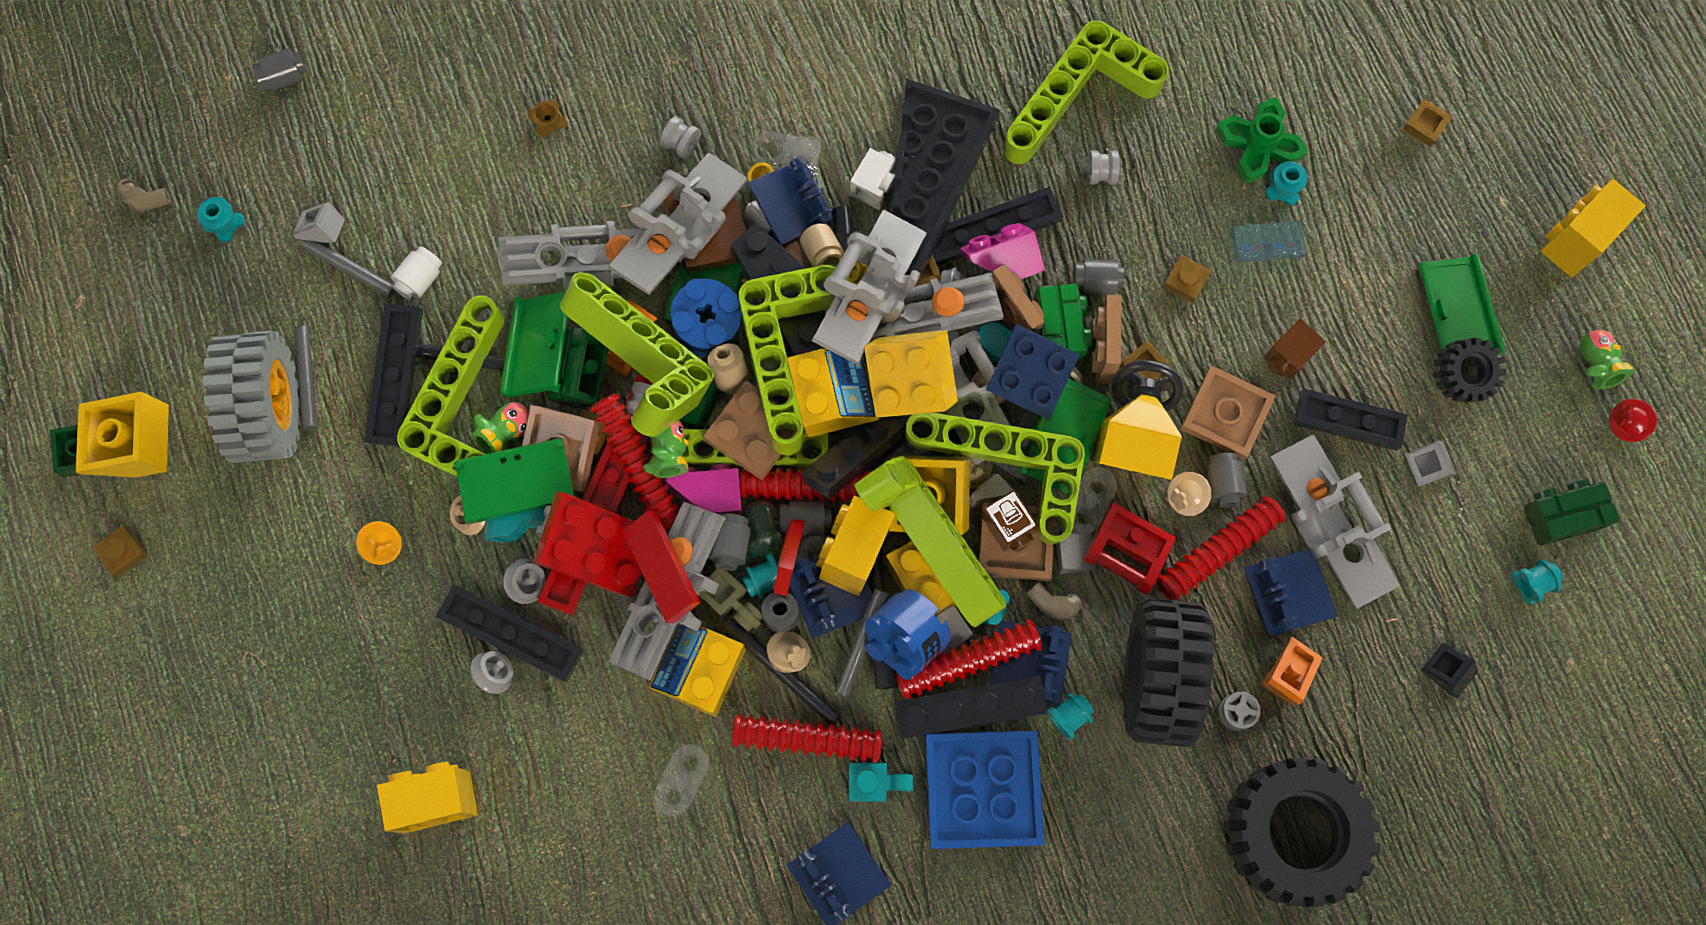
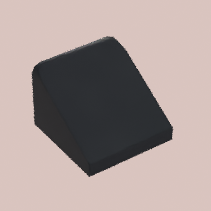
M1442 643L1422 668V672L1448 694L1458 698L1477 674V666L1474 659Z

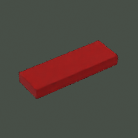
M648 510L622 532L665 622L674 624L701 602L657 513Z

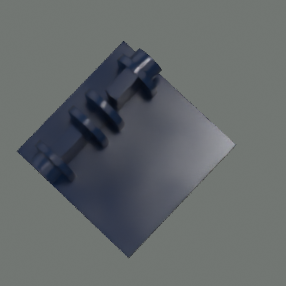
M801 156L790 161L788 165L747 183L780 245L801 236L812 225L826 224L833 219L831 214L833 209L832 207L829 208L824 196L821 195L824 191L818 189L816 185L819 183L818 180H813V175L808 168L809 163L808 161L804 162Z
M1015 324L986 390L1023 407V410L1050 420L1080 354Z
M1309 549L1276 559L1267 558L1259 561V564L1244 568L1268 637L1337 617L1318 561L1314 559Z
M807 558L797 562L790 581V588L812 639L863 619L872 596L867 580L860 595L857 596L819 579L822 570L821 567L816 566L819 558L812 561Z
M1001 621L998 633H1004V628L1009 627L1010 630L1014 629L1017 623ZM1048 626V629L1036 627L1042 642V649L1040 651L1032 649L1029 655L1021 653L1018 659H1015L1014 656L1008 658V663H1004L1002 660L998 662L997 667L992 665L989 685L1041 676L1046 703L1061 705L1072 633L1064 632L1063 628L1057 626Z
M849 822L786 865L825 925H837L891 886Z

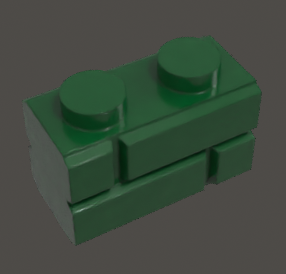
M582 327L566 330L558 382L560 384L559 392L549 390L548 394L549 400L572 408L592 407L594 403L600 400L609 348Z
M1583 479L1567 485L1568 491L1557 494L1556 489L1551 488L1534 494L1535 500L1525 505L1524 511L1529 524L1532 525V532L1537 545H1547L1604 529L1618 523L1620 517L1614 503L1611 502L1612 497L1606 483L1602 481L1590 484L1589 479Z

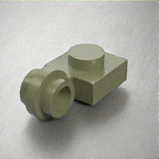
M717 568L708 577L719 584L715 595L700 591L699 596L722 618L734 608L737 613L733 618L746 631L749 632L753 627L757 629L761 625L759 620L763 617L762 614L748 601L743 606L739 603L748 591L726 570Z

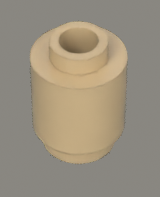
M826 224L812 225L801 235L800 244L812 267L830 265L836 268L844 251L830 226Z
M722 344L710 352L707 361L714 373L717 387L728 395H735L743 383L750 380V372L741 349L734 344Z

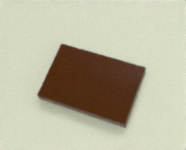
M674 190L663 201L668 217L676 210L680 203L674 199ZM700 194L704 197V200H706L707 202L710 201L706 195ZM735 196L722 210L726 216L722 227L694 259L684 257L682 260L686 274L737 263L730 251L731 244L746 231Z

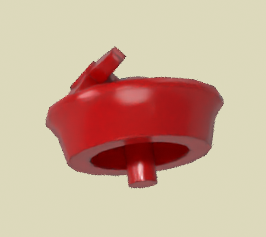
M1626 399L1618 403L1612 409L1609 416V426L1613 434L1620 440L1627 442H1640L1647 439L1654 432L1657 425V414L1653 407L1639 399Z

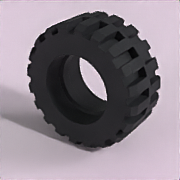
M1146 598L1136 605L1133 619L1130 623L1129 637L1127 638L1123 678V721L1125 722L1127 736L1135 742L1189 747L1200 739V733L1203 732L1204 721L1208 714V702L1211 697L1214 645H1212L1213 629L1210 626V615L1207 609L1199 603Z
M1291 758L1259 768L1250 774L1251 777L1248 780L1240 783L1236 788L1238 793L1236 798L1230 799L1226 809L1231 813L1229 820L1224 821V832L1229 833L1230 843L1225 845L1228 855H1234L1237 861L1233 865L1239 875L1247 877L1249 880L1247 885L1255 892H1262L1266 895L1267 899L1276 903H1285L1288 906L1320 907L1327 903L1335 904L1345 899V894L1355 893L1363 886L1360 879L1363 876H1370L1375 868L1370 859L1371 856L1379 855L1381 844L1374 842V833L1381 832L1380 822L1372 821L1370 811L1376 809L1371 798H1362L1360 792L1363 791V786L1357 780L1349 781L1345 778L1347 771L1338 766L1329 767L1326 761L1319 759ZM1291 796H1304L1313 800L1325 812L1331 826L1332 841L1329 852L1318 866L1310 869H1298L1286 864L1279 857L1271 842L1269 829L1272 813L1279 802Z

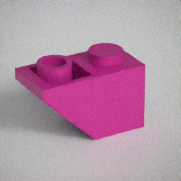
M1020 223L1008 225L1001 229L1002 233L992 237L988 235L975 237L969 241V245L960 248L961 254L991 272L1004 264L1011 273H1017L1020 279L1045 271L1035 231Z
M719 464L711 466L710 471L696 472L695 468L688 467L687 473L666 478L669 489L686 503L718 515L735 514L743 516L738 468L732 469L731 465Z

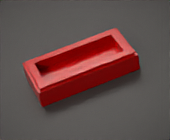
M794 518L792 521L790 520L773 590L775 594L787 596L805 521Z

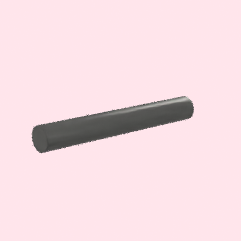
M303 241L302 249L389 298L395 294L396 291L392 287L393 283L318 241Z
M297 326L294 328L302 429L313 430L317 428L309 328L307 326Z
M874 588L835 689L839 694L849 696L866 652V644L869 642L865 631V623L867 618L885 603L888 593L883 590Z

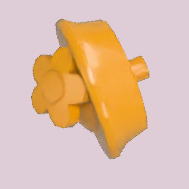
M376 521L362 527L358 532L356 545L362 558L369 563L382 565L396 559L400 554L402 541L396 528L389 523Z

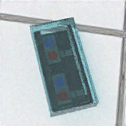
M1301 221L1233 226L1231 230L1236 263L1301 258L1307 253Z

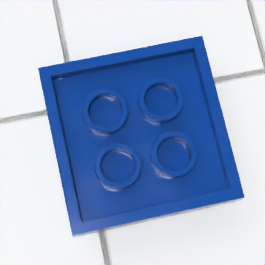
M1038 731L925 735L930 849L1044 845Z

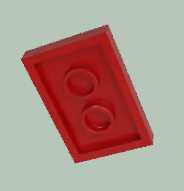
M556 492L533 563L623 597L633 598L641 570L622 531L634 521L564 492Z

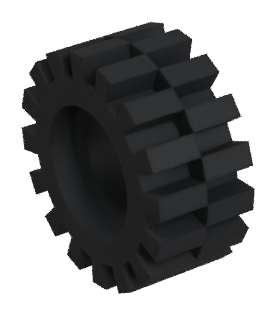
M1482 338L1455 340L1456 342H1450L1445 345L1447 349L1439 351L1438 355L1442 359L1435 360L1433 366L1440 367L1437 372H1433V377L1441 378V381L1436 383L1438 389H1446L1442 393L1446 398L1453 397L1452 401L1455 402L1484 401L1489 399L1488 396H1494L1498 393L1494 387L1503 386L1504 381L1498 378L1501 375H1506V369H1500L1499 364L1506 362L1504 357H1496L1501 351L1498 347H1490L1492 342L1489 340H1482ZM1466 357L1473 358L1478 366V376L1472 384L1466 383L1461 375V364Z

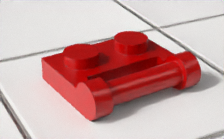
M1113 502L1108 506L1091 544L1085 551L1083 561L1090 565L1095 563L1134 584L1137 591L1148 595L1160 574L1176 537ZM1107 543L1147 565L1145 572L1142 573L1104 552L1105 544Z

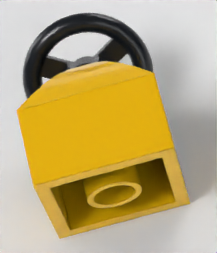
M1153 360L1134 361L1123 366L1113 378V395L1123 407L1103 420L1093 462L1172 480L1182 436L1167 414V411L1173 409L1180 402L1184 392L1183 382L1179 374L1164 363ZM1153 371L1164 375L1168 379L1155 381L1150 378H1144L1137 372ZM1125 379L1134 385L1132 400L1123 391ZM1173 390L1172 395L1161 403L1162 391Z

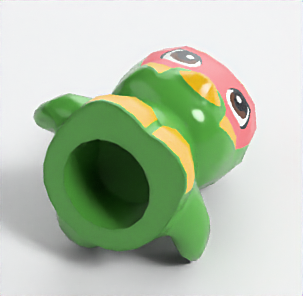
M1593 330L1587 333L1580 341L1581 354L1592 366L1585 370V374L1593 377V382L1590 385L1593 389L1613 388L1633 374L1634 370L1631 365L1621 360L1623 354L1621 346L1618 345L1611 333L1605 330Z
M508 402L495 413L490 421H487L480 414L475 415L474 423L476 429L473 432V437L476 443L487 454L508 450L509 443L525 435L529 409L519 402Z
M678 420L660 435L651 437L654 447L652 449L653 456L648 463L643 465V468L647 473L655 477L670 478L688 472L687 461L683 457V453L689 441L685 439L683 425Z

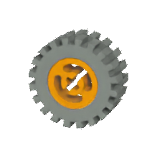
M277 331L214 337L211 340L212 345H208L207 348L209 358L204 360L207 376H203V386L207 388V396H204V403L209 408V415L207 416L208 425L213 426L212 438L214 443H219L218 451L221 456L225 455V460L232 463L282 459L293 456V452H296L297 449L296 441L300 439L298 426L301 425V416L299 414L301 406L297 393L299 383L294 375L296 367L294 361H290L291 351L288 346L285 347V339L283 336H279Z

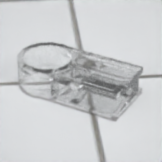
M766 131L759 134L753 141V158L756 164L764 162L771 165L774 170H777L801 156L804 162L808 161V168L811 173L818 175L822 138ZM765 142H774L781 146L782 151L773 159H765L758 155L757 149Z

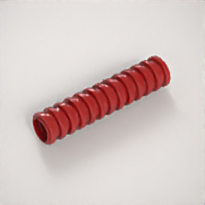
M613 393L594 403L590 411L597 414L598 417L595 420L597 423L601 422L603 426L601 428L602 433H607L606 441L608 443L612 442L614 446L611 449L612 452L618 453V463L623 462L625 466L622 468L623 472L629 473V483L633 482L635 485L633 488L634 492H639L640 494L638 500L646 505L644 511L656 512L665 531L671 529L678 515L677 509L679 505L678 503H673L672 499L674 496L672 493L668 494L667 489L669 486L667 483H662L661 479L663 478L655 477L644 470L643 465L651 460L652 455L646 453V444H641L640 442L642 436L640 434L636 435L635 428L630 424V414L624 413L623 410L626 407L624 404L620 405L618 401L620 399L619 394Z
M779 467L776 471H773L771 468L763 480H760L744 468L740 473V492L744 499H748L750 495H753L754 499L764 496L765 499L769 500L772 496H775L776 500H781L783 496L787 500L797 497L799 501H803L805 497H808L809 501L819 498L820 501L825 502L827 497L803 483L802 472L805 470L804 468H799L797 472L793 468H788L787 471ZM866 470L864 474L860 473L830 500L836 502L840 498L842 502H848L854 496L860 498L855 488V483L867 476L871 471Z
M1268 496L1262 497L1260 503L1257 502L1252 505V510L1246 509L1243 512V516H1237L1234 520L1235 523L1229 522L1226 524V529L1218 530V536H1210L1209 542L1204 541L1200 544V549L1194 548L1191 550V556L1188 554L1183 556V562L1177 561L1174 563L1173 569L1167 568L1165 570V575L1159 574L1156 583L1162 594L1168 600L1180 601V595H1188L1189 588L1192 590L1196 589L1198 582L1203 583L1207 580V575L1213 576L1216 573L1215 569L1220 570L1224 568V562H1232L1233 556L1238 557L1242 554V549L1248 550L1251 546L1250 543H1257L1259 536L1265 537L1268 535V530L1272 531L1276 529L1277 524L1284 523L1285 514L1281 506L1273 498Z
M1028 619L1025 621V625L1021 626L1017 623L1012 630L1009 627L1004 628V633L999 634L996 631L993 632V637L982 636V641L977 642L974 639L971 641V645L961 644V649L955 650L954 647L950 648V653L947 654L942 651L939 657L934 658L920 673L910 680L903 679L896 672L895 675L903 697H906L907 700L911 699V694L917 693L919 696L923 694L922 690L928 689L929 692L933 691V686L935 685L941 688L944 686L943 682L949 681L954 683V678L960 677L961 680L965 679V674L971 672L973 676L977 674L976 670L982 669L984 672L987 670V666L993 665V667H997L998 662L1002 660L1004 663H1008V658L1014 656L1015 659H1018L1021 653L1029 655L1032 649L1040 651L1042 649V642L1034 622Z
M737 714L733 722L732 743L734 747L745 744L747 749H750L751 745L756 746L757 750H762V747H768V751L779 748V751L783 753L786 749H790L792 754H796L797 750L803 751V755H808V752H814V756L826 753L828 758H831L832 754L837 755L838 759H843V755L849 756V760L861 757L860 760L864 762L866 758H871L873 763H877L878 759L880 760L882 733L880 729H876L874 733L869 732V728H864V731H858V727L853 726L852 730H847L845 725H841V728L838 729L835 728L834 724H829V727H823V723L812 726V723L807 721L806 725H802L799 720H795L793 724L789 723L788 719H783V722H777V718L772 717L771 721H766L764 716H760V719L757 720L754 719V715L743 718L742 714Z

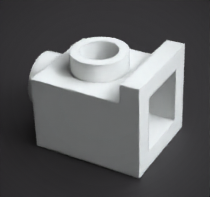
M870 148L850 181V195L880 210L883 206L884 192L888 193L895 182L896 175L893 174L894 166L897 163L895 157L885 151L877 152Z

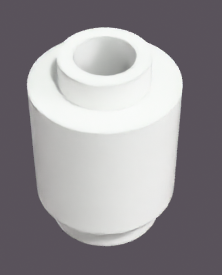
M419 246L416 251H411L391 276V279L395 282L392 286L393 289L406 299L410 300L412 296L420 299L440 273L441 260L426 248Z

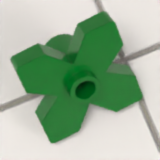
M1276 97L1258 104L1252 122L1237 115H1232L1219 121L1215 128L1223 145L1244 150L1237 170L1246 184L1265 176L1270 159L1279 163L1287 161L1298 162L1304 159L1308 152L1299 135L1285 132L1282 120L1286 112Z

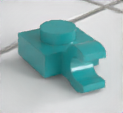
M849 763V802H887V791H913V775H887V763Z

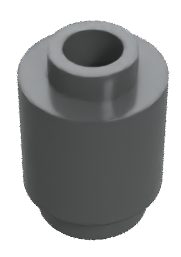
M290 48L258 59L259 63L252 65L254 75L263 91L271 89L274 92L303 81L302 73L307 71L301 54L299 52L293 54Z
M1083 259L1082 262L1074 263L1072 284H1077L1082 294L1116 295L1117 288H1123L1124 267H1118L1117 260Z
M1220 453L1211 456L1208 459L1209 465L1206 467L1208 483L1211 487V502L1219 503L1221 508L1239 506L1241 500L1247 497L1242 462L1238 461L1237 454Z
M790 501V504H781L780 533H787L790 520L792 521L794 518L805 521L802 537H824V530H831L832 509L825 508L823 501Z
M721 514L726 519L721 526L709 558L716 562L715 566L717 568L737 570V565H744L746 562L751 529L748 527L749 520L740 515Z
M772 593L766 597L762 604V616L766 626L777 633L791 631L799 621V607L796 599L791 594L787 593V596ZM778 606L787 607V612L782 616L774 614L773 610Z

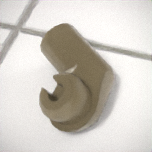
M123 179L116 186L121 201L137 211H147L171 204V198L166 188L146 192L139 186H136L135 181L132 179Z
M1040 582L1026 593L1041 612L1050 619H1070L1076 616L1082 607L1081 599L1076 594L1051 596Z

